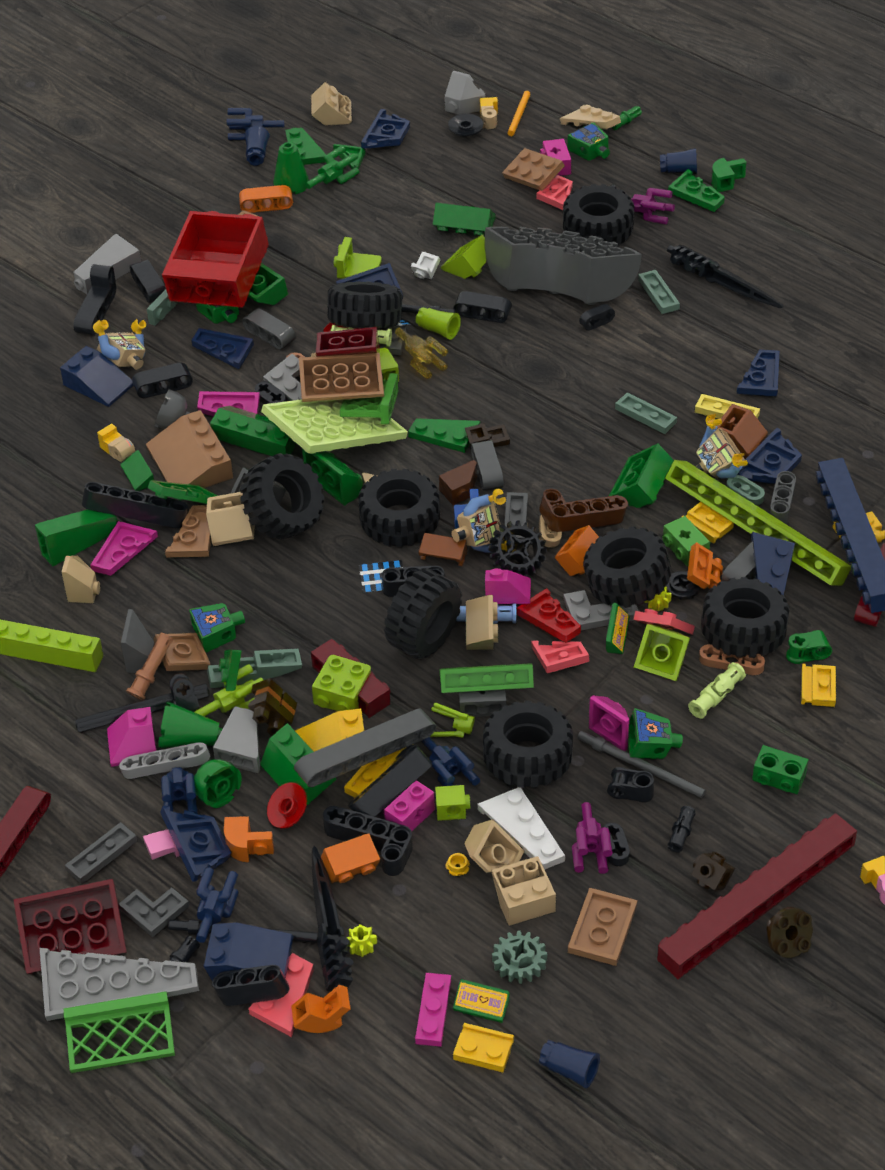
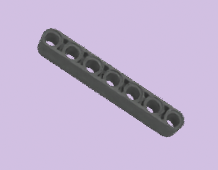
M419 708L307 754L295 763L294 770L308 787H314L430 737L435 732L437 725Z

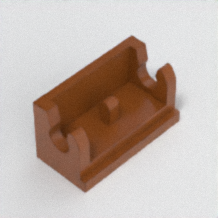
M424 533L419 556H421V560H425L426 556L456 560L459 562L458 566H463L468 552L467 542L465 539L456 542L453 537Z

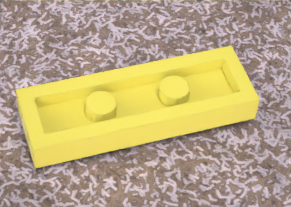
M701 394L695 406V413L706 416L716 414L715 418L721 419L731 404H735L751 410L758 419L760 408Z

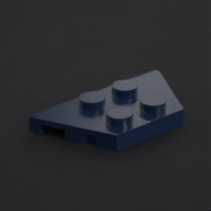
M381 109L361 141V148L400 145L410 128V121L400 118L396 114L389 116L386 114L385 109Z
M776 428L745 459L748 465L742 466L737 475H741L750 481L775 484L777 475L782 471L791 472L801 462L802 455L792 446L789 439L785 440L781 436V430Z
M162 806L160 813L192 882L202 878L205 868L209 867L214 870L229 860L231 851L214 817L198 815L184 810L183 814L170 811V806Z

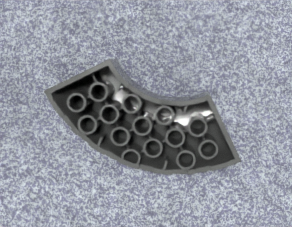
M485 227V253L489 269L496 281L506 287L507 290H546L552 294L562 293L578 298L588 305L609 301L623 294L632 285L639 272L642 254L629 247L619 248L618 243L603 241V238L589 236V239L579 237L580 233L563 230V233L560 234L552 232V229L537 228V231L526 227H519V230H511L509 227Z

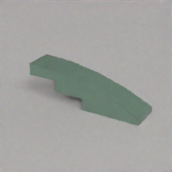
M299 649L254 651L253 657L240 658L239 669L250 664L253 672L237 680L236 685H242L251 679L255 681L260 677L266 680L301 669L302 662ZM208 665L207 674L210 688L225 687L224 683L221 682L219 665Z

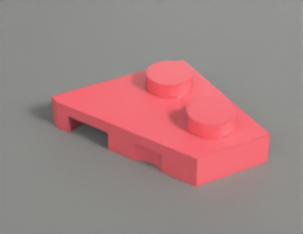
M645 609L644 612L635 611L633 619L646 625L655 624L670 630L677 629L693 635L695 626L677 619L676 614L663 612V615H658L657 611Z
M531 641L532 649L546 673L556 672L589 662V654L581 642L570 641L565 643L562 641H552V645H539V641Z

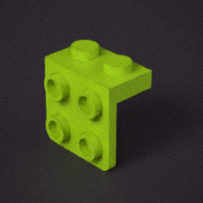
M344 237L343 243L339 244L338 256L334 257L337 278L344 279L379 267L382 258L378 255L353 253L352 238Z
M330 655L312 685L313 703L322 708H329L335 711L359 709L358 694L371 672V667L364 663Z

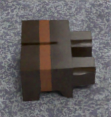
M271 678L253 684L251 692L255 695V699L248 705L254 712L252 719L260 724L266 722L268 724L267 732L271 736L287 723L289 725L292 724L297 702L285 691L283 692V689Z

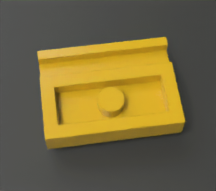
M699 502L689 510L686 515L693 525L713 544L718 538H722L734 528L732 521L702 502Z
M802 664L801 704L805 705V702L817 706L835 707L836 666L812 665V667H809L806 664Z
M464 1023L453 1053V1060L504 1073L511 1046L514 1042V1035Z

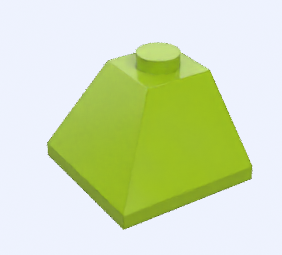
M481 235L460 247L440 268L464 279L471 275L473 277L477 276L482 272L481 267L486 263L485 237Z
M647 624L634 668L677 681L690 637L655 624Z

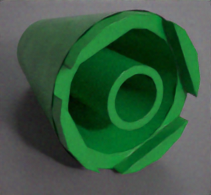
M286 142L279 147L273 184L274 186H289L292 192L299 194L307 189L305 183L309 181L297 146L291 142Z
M166 702L158 748H173L193 743H204L206 746H214L223 728H219V722L171 702Z

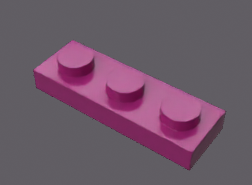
M426 973L415 1037L416 1044L442 1046L451 987V975Z

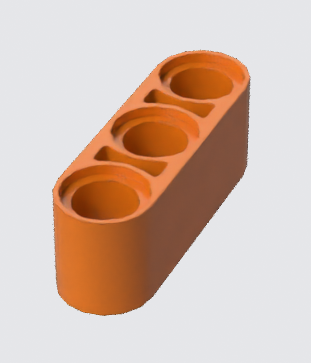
M286 185L247 188L239 193L241 210L250 213L285 210L293 205L291 188Z

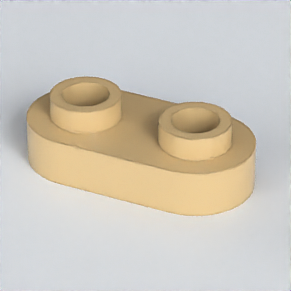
M541 515L539 532H542V536L539 540H545L544 546L546 547L558 546L561 541L562 532L551 531Z

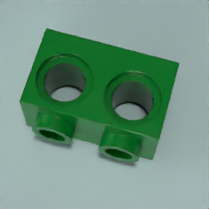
M763 745L754 764L752 780L798 795L806 776L808 759Z

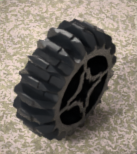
M519 520L516 521L515 526L511 521L507 523V527L503 524L500 525L499 530L494 531V537H491L489 540L492 545L488 547V551L493 552L489 558L492 560L496 559L493 567L500 565L501 570L521 573L526 577L528 572L532 575L535 574L536 569L541 568V562H544L546 559L543 554L547 552V548L542 547L546 541L539 540L542 532L535 534V526L529 529L527 528L528 522L521 526ZM515 535L522 536L526 539H518ZM503 539L506 540V545L508 547V550L504 555L501 550V542ZM530 545H532L534 551L532 560L529 559L527 552ZM514 548H522L521 551L517 550L512 552ZM510 560H517L520 564L512 563Z

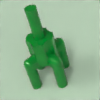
M343 145L324 156L327 164L318 169L316 177L305 183L306 187L310 189L320 182L328 184L334 179L339 184L350 180L359 174L358 168L355 167L344 175L343 169L357 160L358 155L352 153L341 161L334 160V158L346 152Z

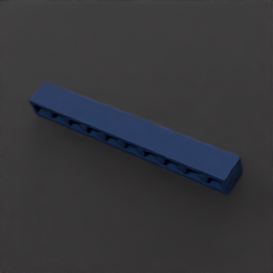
M843 458L818 462L819 471L815 472L818 484L821 483L822 496H826L827 509H831L832 522H836L837 535H841L842 548L847 549L848 563L852 562V574L854 577L857 576L856 580L859 591H863L864 605L869 606L871 613L885 611V560Z

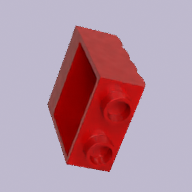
M190 211L162 273L169 301L243 307L269 244L263 218L252 214L234 215L221 214L215 211Z

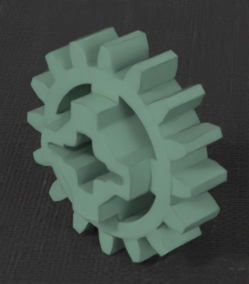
M517 931V936H513L508 932L507 939L500 937L499 944H494V953H492L494 970H500L501 978L508 975L509 982H512L514 978L518 979L519 984H522L523 978H527L529 982H532V975L540 977L541 970L546 969L547 952H545V944H539L538 936L532 939L531 932H527L525 936L521 935V931Z

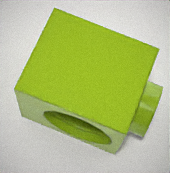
M464 785L435 787L437 821L466 819V809H470L469 794L465 795Z

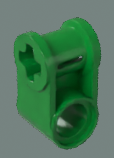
M821 630L793 634L788 640L790 648L786 652V658L794 664L823 660L831 655L832 648L824 632Z

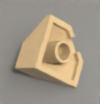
M66 556L62 568V577L68 602L94 603L96 594L100 593V582L96 580L95 572L79 556Z
M493 819L474 825L464 843L469 856L486 873L492 872L493 869L519 862L524 853V850Z

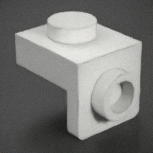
M422 251L417 264L412 263L411 268L414 275L418 278L432 279L441 260L439 256Z

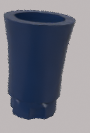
M260 126L250 127L245 132L246 157L250 165L258 166L264 162L267 143L270 138L269 132Z
M696 148L660 155L661 172L684 173L689 169L692 173L697 174Z
M548 1040L540 1052L539 1064L573 1080L587 1089L597 1074L600 1054Z

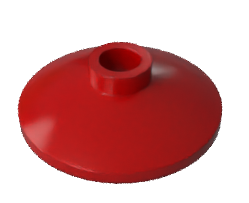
M290 782L281 785L275 790L267 806V816L273 826L286 829L300 820L307 805V795L303 787L297 783Z

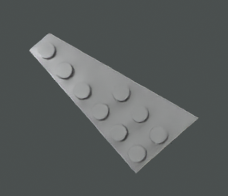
M40 948L44 1011L47 1021L64 1018L63 1008L167 991L168 997L199 991L195 963L166 960L164 962L149 961L146 958L135 960L126 959V956L96 953L75 954L66 950L55 952L49 951L46 948Z

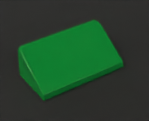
M139 450L135 451L120 464L135 491L148 488L150 480L154 481L153 473Z

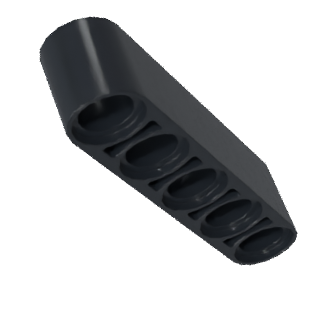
M97 482L86 483L82 499V506L89 510L172 528L182 527V522L188 510V505L180 500L160 498L152 494Z

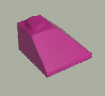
M498 568L486 570L485 594L486 596L493 595V602H497V604H530L531 578Z
M593 695L590 698L589 729L619 749L626 751L628 749L629 717L626 710L619 703L612 701L608 697Z
M150 707L127 710L107 728L111 767L119 766L120 762L126 757L157 751Z

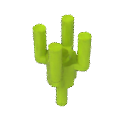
M250 664L239 669L237 680L253 672ZM260 677L255 681L251 679L242 685H236L235 691H226V688L213 694L215 701L196 710L195 713L205 717L218 709L222 713L234 707L250 709L248 705L255 697L245 702L244 697L252 693L253 684L261 682L263 679Z

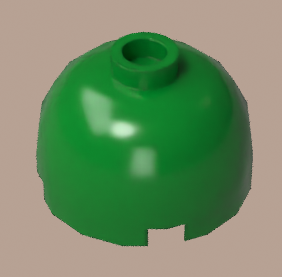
M213 759L207 761L197 770L194 776L196 795L212 808L225 806L234 798L232 794L235 789L239 790L241 786L242 776L240 771L225 760Z

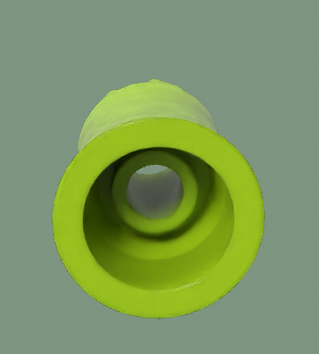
M424 307L419 309L415 319L418 326L440 334L449 340H452L457 335L461 323L458 313L443 312Z

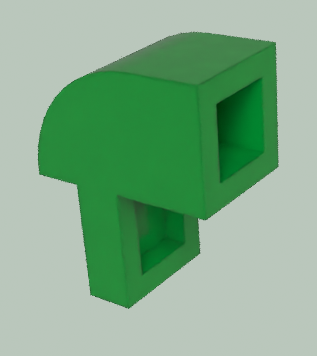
M725 158L717 160L712 168L711 183L713 188L718 192L734 189V180L745 177V159L742 158L728 162Z

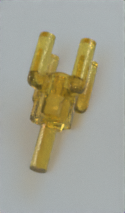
M400 327L395 330V334L406 342L405 350L413 356L410 362L411 366L422 376L429 379L432 373L421 362L426 364L432 362L442 371L447 369L448 365L432 352V348H434L442 356H446L448 350L431 336L427 337L425 341L416 335L411 337Z

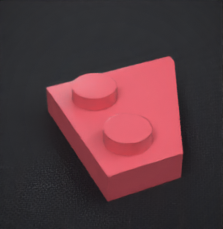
M557 175L543 191L539 190L537 192V199L563 210L564 201L572 191L573 181Z

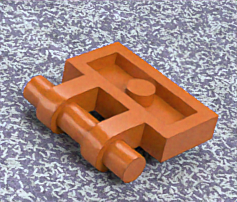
M696 542L690 549L687 579L703 589L707 587L711 589L714 585L717 586L721 582L720 576L723 574L722 560L720 558L713 559V552Z

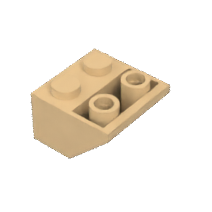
M325 82L311 95L312 116L324 125L350 124L352 122L351 101L347 96L340 94L334 86H330Z
M236 492L208 498L206 515L213 546L254 539L255 525L248 521L250 518L244 514L243 509L245 507L244 504H241L240 497L243 496V493Z
M493 595L466 601L467 650L493 649V643H498V624H493V621H498L497 602H493Z
M538 856L492 870L500 907L509 926L555 912L556 894Z

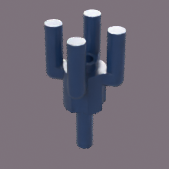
M228 108V115H245V119H227L229 129H245L246 132L248 128L253 126L284 128V120H264L263 115H252L251 108ZM228 133V140H246L245 133Z
M430 737L421 741L432 753L429 760L432 762V767L439 774L438 781L442 786H455L453 784L455 781L454 775L458 772H461L472 785L476 786L480 783V778L472 771L474 763L459 747L454 746L450 750L448 746H437Z
M182 767L172 768L168 774L161 778L163 806H170V811L173 812V802L184 799L187 801L188 811L198 814L194 775L183 770Z
M209 867L204 869L196 891L197 895L201 898L197 909V918L202 923L196 940L200 943L206 941L210 927L213 924L221 922L222 916L229 918L232 914L239 894L238 890L234 889L238 874L234 871L228 873L223 890L217 891L210 885L214 870Z

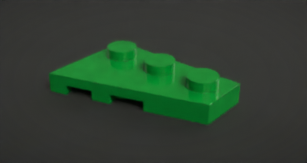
M303 128L285 130L287 142L297 146L304 165L325 162L324 156L326 154Z
M689 169L668 186V190L672 191L673 195L713 212L724 204L725 197L713 187L703 184V180L700 177H694Z
M416 418L408 430V437L465 453L470 445L465 428L479 425L480 421Z
M150 480L148 489L156 492L155 496L165 499L172 497L178 500H189L207 504L208 498L218 496L199 485Z

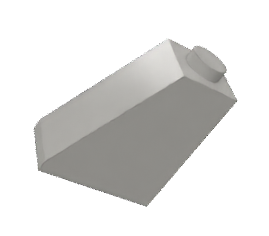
M234 707L213 747L215 759L230 762L236 768L259 773L258 723L252 719L254 712L247 708Z

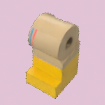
M497 97L480 98V115L483 120V128L494 129L497 126L498 99Z
M113 424L97 432L100 448L119 462L124 461L135 452L132 442L118 433L117 427Z

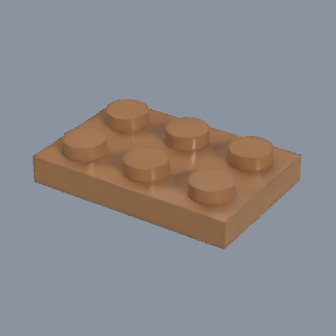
M524 148L502 174L506 179L543 191L565 165L562 160Z
M589 888L568 945V953L617 966L637 908V900Z

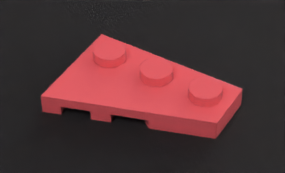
M292 953L289 957L286 980L290 986L289 992L277 1000L253 1003L249 1008V1014L292 1037L294 1024L291 1005L306 994L314 971L313 964Z

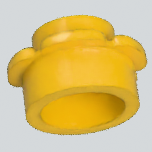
M455 853L448 858L446 869L453 876L465 875L469 871L468 866L470 863L465 855Z

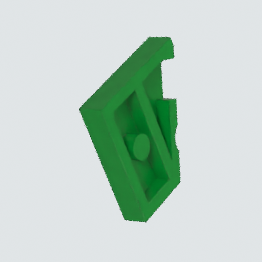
M225 650L224 658L219 660L221 682H226V691H235L241 650Z

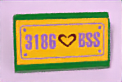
M617 603L612 604L606 637V651L608 653L623 654L629 615Z
M461 979L453 1010L503 1023L510 1002V993L506 990Z

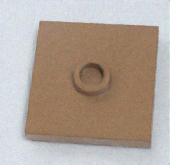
M197 633L167 634L174 640L162 659L166 671L208 669L210 661ZM155 634L154 643L157 642L160 634Z

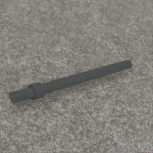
M580 731L577 739L591 745L592 749L600 753L604 751L695 796L703 798L705 795V789L640 758L630 757L628 752L607 743V740L598 736L596 738L584 731Z

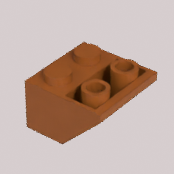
M731 404L721 418L722 424L717 426V429L721 428L728 433L740 453H744V458H747L768 436L767 430L751 410L735 404Z

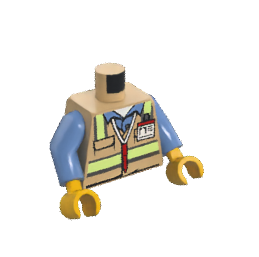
M105 319L101 322L98 320L93 325V330L99 334L97 350L116 366H132L135 370L140 369L144 364L142 358L145 356L144 335L141 334V331L146 327L145 320L138 324L136 319L131 324V329L136 333L135 335L132 332L105 333L104 331L109 327L108 322Z
M716 414L708 415L706 417L707 428L696 452L702 462L695 467L706 474L709 472L717 479L734 478L742 469V466L748 465V462L743 457L744 453H740L728 433L721 428L717 429V426L722 424V420L715 419Z
M496 489L492 495L486 494L472 498L463 512L457 517L459 528L452 531V537L456 542L465 539L467 545L471 546L473 550L493 553L488 551V547L492 545L489 540L491 537H494V531L499 530L500 527L496 504H504L506 498L498 499L496 497L503 494V491ZM505 541L504 544H501V550L507 552V542Z

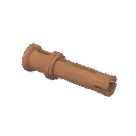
M160 633L141 670L136 671V678L131 687L127 688V693L140 700H145L146 697L144 695L148 687L155 681L154 674L174 640L172 637Z

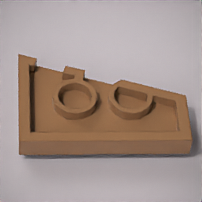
M207 505L191 507L182 522V528L173 537L172 545L168 546L165 551L166 558L209 557L211 536L206 515Z

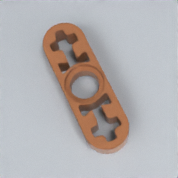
M704 645L700 649L699 661L705 666L727 670L730 662L726 659L734 657L738 660L735 663L743 667L745 674L759 675L764 671L765 659L760 654H756L755 658H749V655L737 658L736 655L731 654L729 656L724 654L721 648L717 650L712 645Z

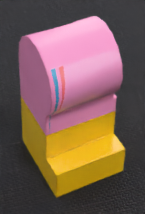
M881 856L862 864L860 878L865 884L870 882L873 884L878 893H880L879 898L881 902L885 904V856Z

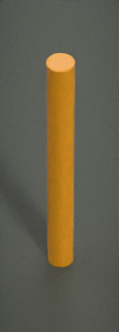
M525 91L507 132L509 136H514L531 95L529 91Z

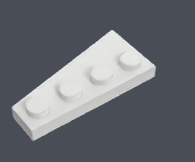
M520 787L478 804V810L483 815L486 814L491 820L493 819L523 848L524 853L528 857L538 856L544 870L565 861L563 851Z

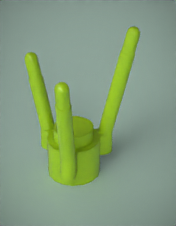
M434 703V707L431 710L453 718V728L457 729V731L434 732L430 737L456 736L464 738L465 733L471 734L475 720L474 716Z

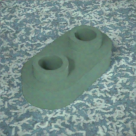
M741 475L728 478V488L756 506L763 503L765 491L762 487Z

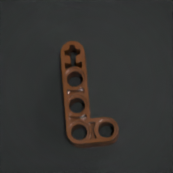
M546 489L542 496L539 511L551 531L564 532L577 530L587 525H590L592 528L619 524L624 519L628 501L622 496L615 495L565 502L558 490Z

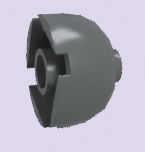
M171 389L168 390L165 396L166 400H164L154 426L161 430L166 429L181 416L190 414V412H187L188 403L186 399Z

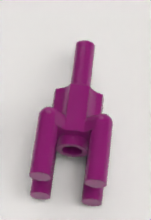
M648 188L646 195L634 194L633 198H631L634 204V211L642 212L643 220L667 225L668 217L652 215L655 210L674 212L675 205L657 202L654 196L671 198L672 191Z
M584 802L581 805L583 821L577 824V842L572 845L574 870L578 873L584 870L582 855L594 852L597 857L598 871L601 874H605L608 872L606 857L612 855L610 832L606 827L601 828V824L595 818H592L591 804Z

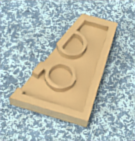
M583 105L580 109L560 118L561 125L574 122V126H581L594 122L602 129H608L621 123L620 116L612 114V112L603 111L600 108L591 107L590 105Z

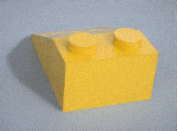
M361 708L337 711L295 730V732L315 752L363 732Z

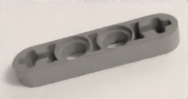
M193 743L129 756L120 762L119 767L125 778L133 779L168 772L175 767H182L183 769L202 765L209 760L210 753L206 744Z

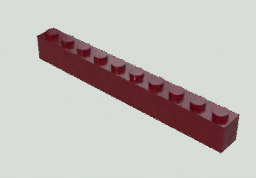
M836 813L830 818H824L818 827L812 831L805 832L799 841L795 844H789L783 853L777 857H772L760 870L753 871L747 880L743 883H737L727 895L718 897L711 907L707 910H701L691 922L682 924L671 937L662 939L658 945L657 960L677 979H680L855 845L857 830Z

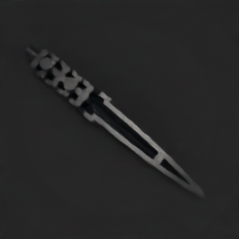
M684 245L668 246L667 252L671 253L670 261L672 264L678 266L684 264L683 268L688 272H699L698 276H705L707 281L711 283L716 282L756 301L777 308L784 307L783 304L764 291L720 267L718 262Z
M314 845L311 855L314 900L318 924L317 945L326 991L329 992L338 985L349 989L353 981L350 975L352 974L351 966L354 963L350 957H345L348 953L346 947L349 944V940L344 937L343 927H340L330 882L318 849Z

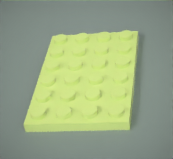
M301 399L264 404L261 411L281 431L285 432L305 452L310 454L406 439L408 433L407 430L392 418L389 424H381V418L340 417L343 399L302 402Z

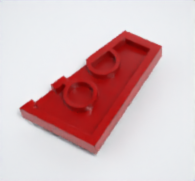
M547 588L532 597L530 604H521L517 607L518 616L565 643L581 633V625L568 611H564L560 607V602L550 596L551 592Z

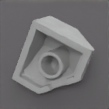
M453 71L445 93V111L458 115L480 111V98H485L483 90L481 88L478 89L474 85L473 79L469 74Z

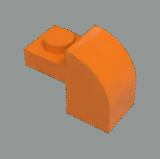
M225 817V841L234 859L249 862V854H274L272 831L251 832L249 817Z
M338 985L324 998L310 993L303 995L291 1005L294 1028L310 1033H323L342 1026L341 1017L351 1009L347 987Z

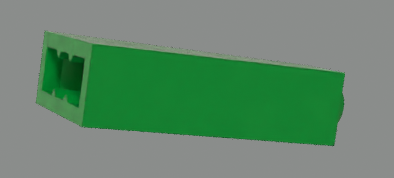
M87 509L35 524L41 555L53 567L64 561L66 556H74L107 538L116 526L118 519L116 515Z

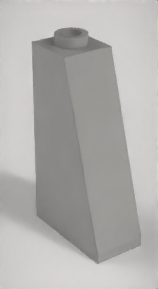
M118 234L113 235L74 271V284L76 288L86 295L91 288L90 269L93 264L112 266L115 280L130 272V265L141 262L139 250Z

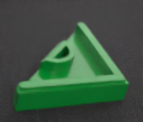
M333 144V150L337 149L342 145ZM343 145L346 152L339 155V157L343 160L352 153H356L358 159L348 166L352 169L356 167L359 170L366 153L365 149L357 146Z

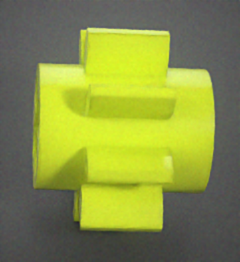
M664 587V590L659 595L656 594L654 599L644 602L648 603V609L661 611L664 608H668L672 593H667V587Z
M361 924L354 929H349V937H346L349 940L347 947H350L351 955L355 953L364 957L369 952L373 953V945L377 944V936L372 934V927L367 928Z

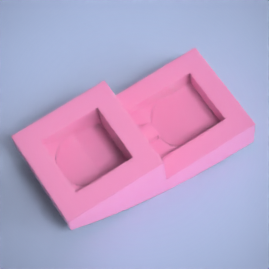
M169 830L143 836L144 843L152 860L174 852L176 857L180 856Z

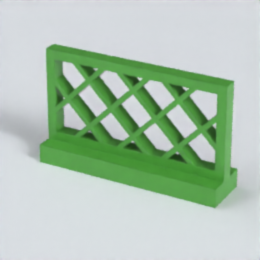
M390 373L388 380H383L384 397L343 399L340 417L381 418V424H389L398 395V374Z
M532 663L439 669L441 693L534 688Z
M167 991L63 1008L71 1073L175 1056ZM165 1014V1021L159 1028L148 1022L153 1015ZM135 1018L141 1023L132 1033L124 1028L123 1025L128 1019ZM109 1022L115 1028L105 1037L97 1029L102 1023ZM144 1026L155 1032L147 1043L137 1037ZM84 1027L89 1032L80 1042L73 1037L72 1028ZM119 1030L129 1036L121 1047L111 1041ZM93 1034L103 1040L95 1052L85 1045ZM160 1035L168 1041L169 1049L156 1050L151 1045ZM133 1040L144 1046L138 1054L131 1055L125 1051ZM107 1044L117 1050V1053L110 1059H104L99 1055ZM81 1049L92 1055L86 1063L75 1064V1056Z

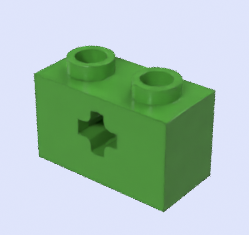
M686 516L664 525L662 540L665 546L669 547L687 567L689 566L690 549L693 544L697 542L709 550L710 541Z

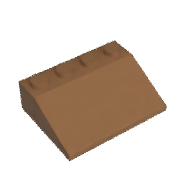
M380 353L299 358L302 402L384 397Z
M201 410L181 416L146 443L149 453L166 482L199 485L206 488L233 478L231 460Z

